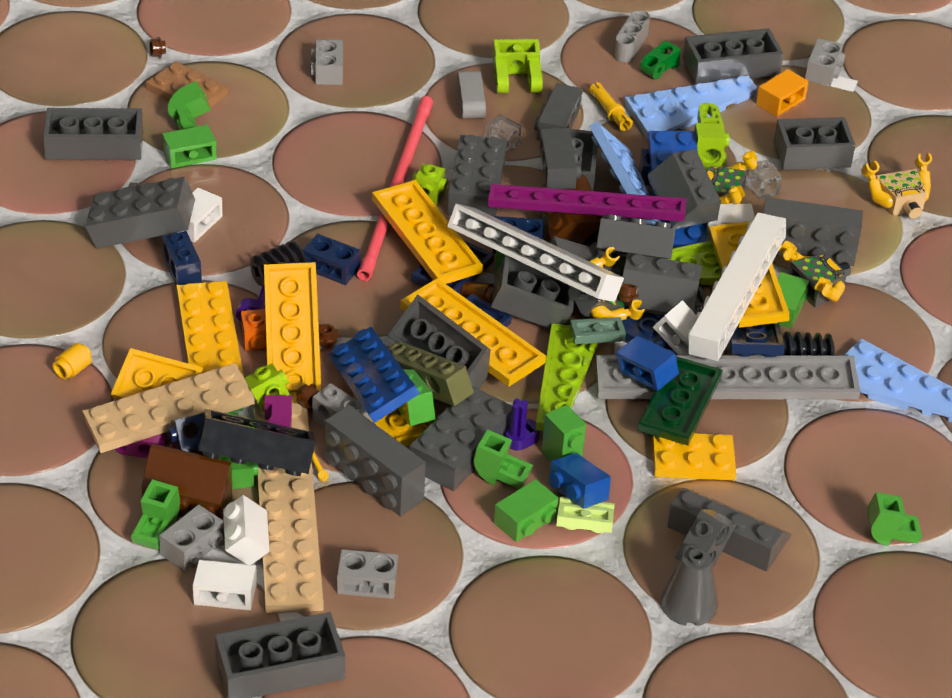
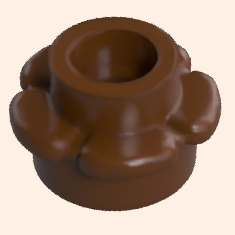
M160 37L150 39L151 57H159L161 59L162 54H166L165 41H161Z
M622 283L618 293V300L633 302L634 298L639 297L637 293L638 286Z
M330 324L321 325L319 327V346H334L337 338H339V331Z
M315 384L302 385L296 392L297 404L305 408L312 407L313 396L319 392L316 389L317 386Z

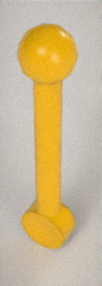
M313 452L312 460L318 471L317 478L319 481L325 482L329 474L326 470L322 469L315 452Z

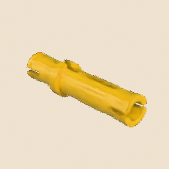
M596 82L597 87L593 83L589 88V93L607 112V117L614 121L620 130L626 131V128L629 130L633 125V121L626 115L624 107L615 102L601 83Z

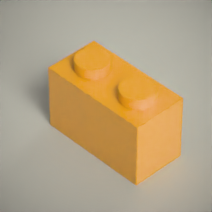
M787 69L759 86L756 105L778 117L805 100L808 80Z

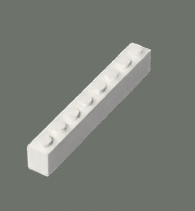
M455 204L447 227L597 299L615 302L624 280L623 277L474 207Z
M758 212L754 220L748 223L745 236L740 237L738 248L736 251H732L728 266L725 265L723 267L720 280L715 281L711 296L706 297L702 312L697 313L693 328H689L687 331L686 343H689L690 355L715 361L720 359L786 238V218Z

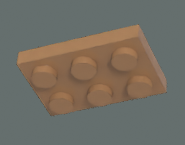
M177 61L146 81L147 90L169 101L177 90L194 81H197L206 93L210 107L228 95V86Z

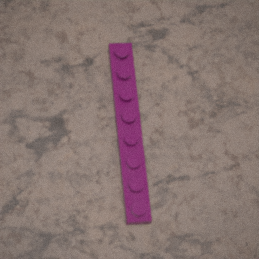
M491 184L488 207L597 216L609 214L621 216L622 218L684 222L687 198Z

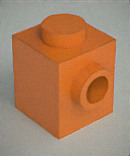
M265 309L241 311V331L245 351L267 349Z

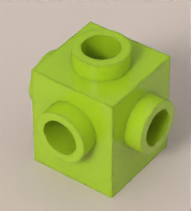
M422 163L419 171L413 174L412 181L416 180L433 203L437 205L448 185V179L445 178V168Z
M273 363L259 367L253 374L244 378L262 410L265 409V395H290L285 386L290 383L282 369L276 370Z

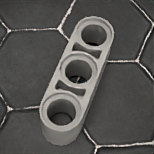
M636 10L630 14L616 36L614 58L617 61L630 62L633 60L648 36L649 13Z
M458 71L457 88L462 119H485L486 103L481 71Z

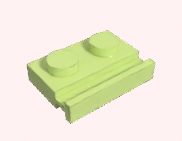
M560 497L556 526L569 530L585 529L595 533H612L615 503L601 502L583 509L567 497Z

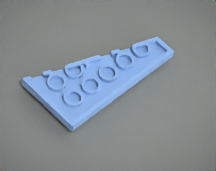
M739 76L737 78L625 97L624 105L648 140L649 131H673L678 128L685 129L698 123V108L703 103H713L722 112L726 110L727 105H737L756 96L758 88L749 76Z
M598 121L590 125L589 127L594 134L592 140L599 148H602L603 152L600 154L606 163L612 166L610 172L617 181H620L621 185L619 188L623 194L648 195L649 192L644 180L636 169V161L631 158L633 155L631 150ZM643 219L646 220V225L655 226L656 222H661L656 219Z
M860 339L843 355L854 356L860 393L866 394L868 399L906 410L908 406L922 410L921 414L931 416L932 413L945 416L948 422H952V386L863 339Z

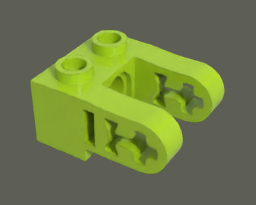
M539 39L494 40L492 62L497 94L509 92L508 74H527L530 93H542L543 79Z
M703 103L698 108V123H695L694 131H696L698 155L707 171L710 166L722 167V165H726V151L724 150L725 147L729 146V133H725L719 107L713 103Z

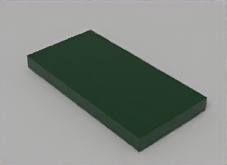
M676 356L679 374L660 390H655L638 424V431L688 446L722 378L723 370Z

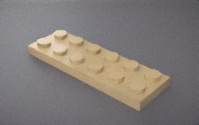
M236 363L84 410L83 416L100 453L168 432V427L172 426V420L203 414L205 409L228 413L255 404V399Z

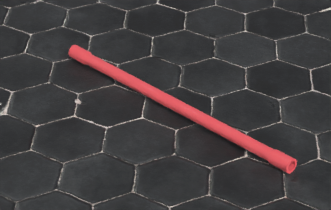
M428 96L421 97L415 119L390 187L403 184L426 119L433 106V100ZM380 212L365 257H363L357 272L358 278L362 281H369L373 275L376 260L389 226V222L382 212Z

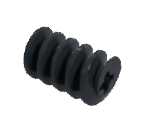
M289 241L285 245L282 244L277 246V248L269 249L268 252L265 251L260 255L252 256L250 268L252 276L259 286L265 284L264 265L278 264V262L307 263L303 250L296 242Z
M786 331L783 334L784 355L779 356H834V341L829 333L825 334L823 339L820 333H815L812 339L810 332H806L802 339L800 332H795L792 338L791 333Z

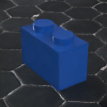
M636 336L616 352L621 373L657 391L679 374L675 353L642 337Z
M578 453L551 461L549 485L578 506L585 509L609 500L611 476Z

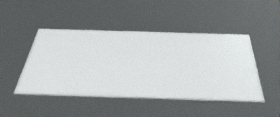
M838 76V79H833L831 87L854 92L858 81Z

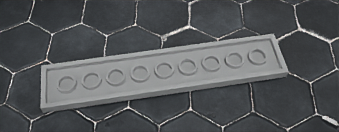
M596 355L598 399L652 398L655 389L621 373L616 355ZM676 355L677 357L723 370L722 378L711 399L859 400L860 397L854 356L764 357L751 355L741 357L738 355H721L720 359L715 361L694 355Z

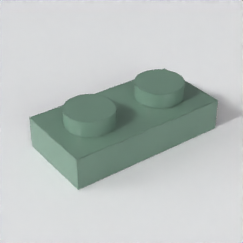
M621 317L570 320V331L574 344L625 341L626 332Z

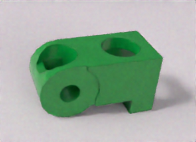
M665 40L642 59L640 71L653 79L660 78L668 69H675L680 66L681 48Z

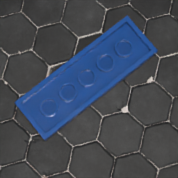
M649 131L648 133L651 171L673 153L696 149L698 153L696 131ZM660 220L661 222L668 223V220ZM705 223L676 229L673 248L707 241Z
M372 327L360 330L355 334L354 338L346 343L337 345L328 354L374 423L420 394L409 376Z

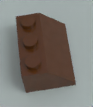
M581 175L580 179H576V189H567L592 191L589 181L584 175ZM546 183L540 188H547ZM540 211L551 240L555 236L581 244L600 228V221L603 216Z
M157 444L151 445L142 481V497L153 479L178 487L180 496L178 514L186 515L197 505H200L223 520V509L233 501L231 462Z

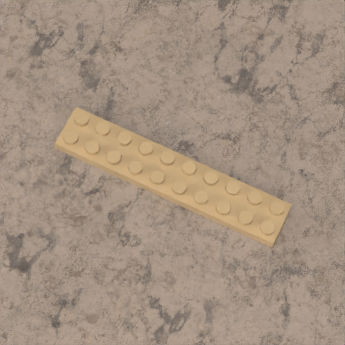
M292 403V428L309 431L307 408L297 403ZM259 404L253 405L254 419L268 422V420H265V409L262 410ZM312 461L309 474L301 473V476L286 474L285 469L274 467V470H265L258 467L259 506L267 510L270 552L262 557L266 614L323 611L324 603Z

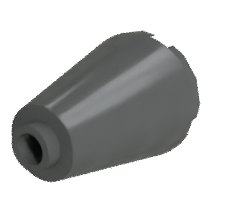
M692 548L684 552L662 593L663 612L670 620L680 625L686 626L687 623H696V626H701L711 621L716 615L718 599L710 555L702 549Z

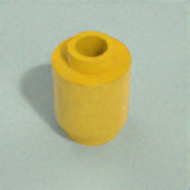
M74 343L55 358V362L52 364L54 372L63 380L73 378L91 364V351L86 345Z

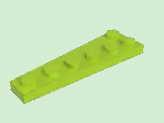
M551 324L535 430L544 431L545 414L565 405H568L571 409L573 408L599 344H574L570 325Z

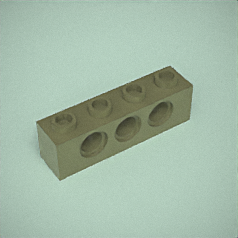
M401 341L391 345L388 349L403 370L414 369L432 390L433 398L455 407L474 393L466 366Z

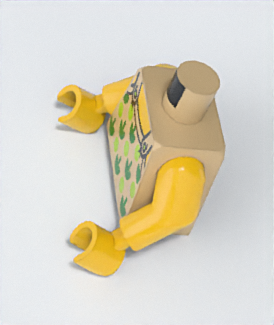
M928 153L926 155V162L921 160V154L916 157L915 165L920 169V172L917 169L875 175L879 170L878 162H871L870 168L868 163H866L862 167L861 173L869 178L867 183L872 200L884 207L891 215L908 214L912 219L918 218L922 214L924 203L928 200L930 194V171H927V166L932 161L931 154Z

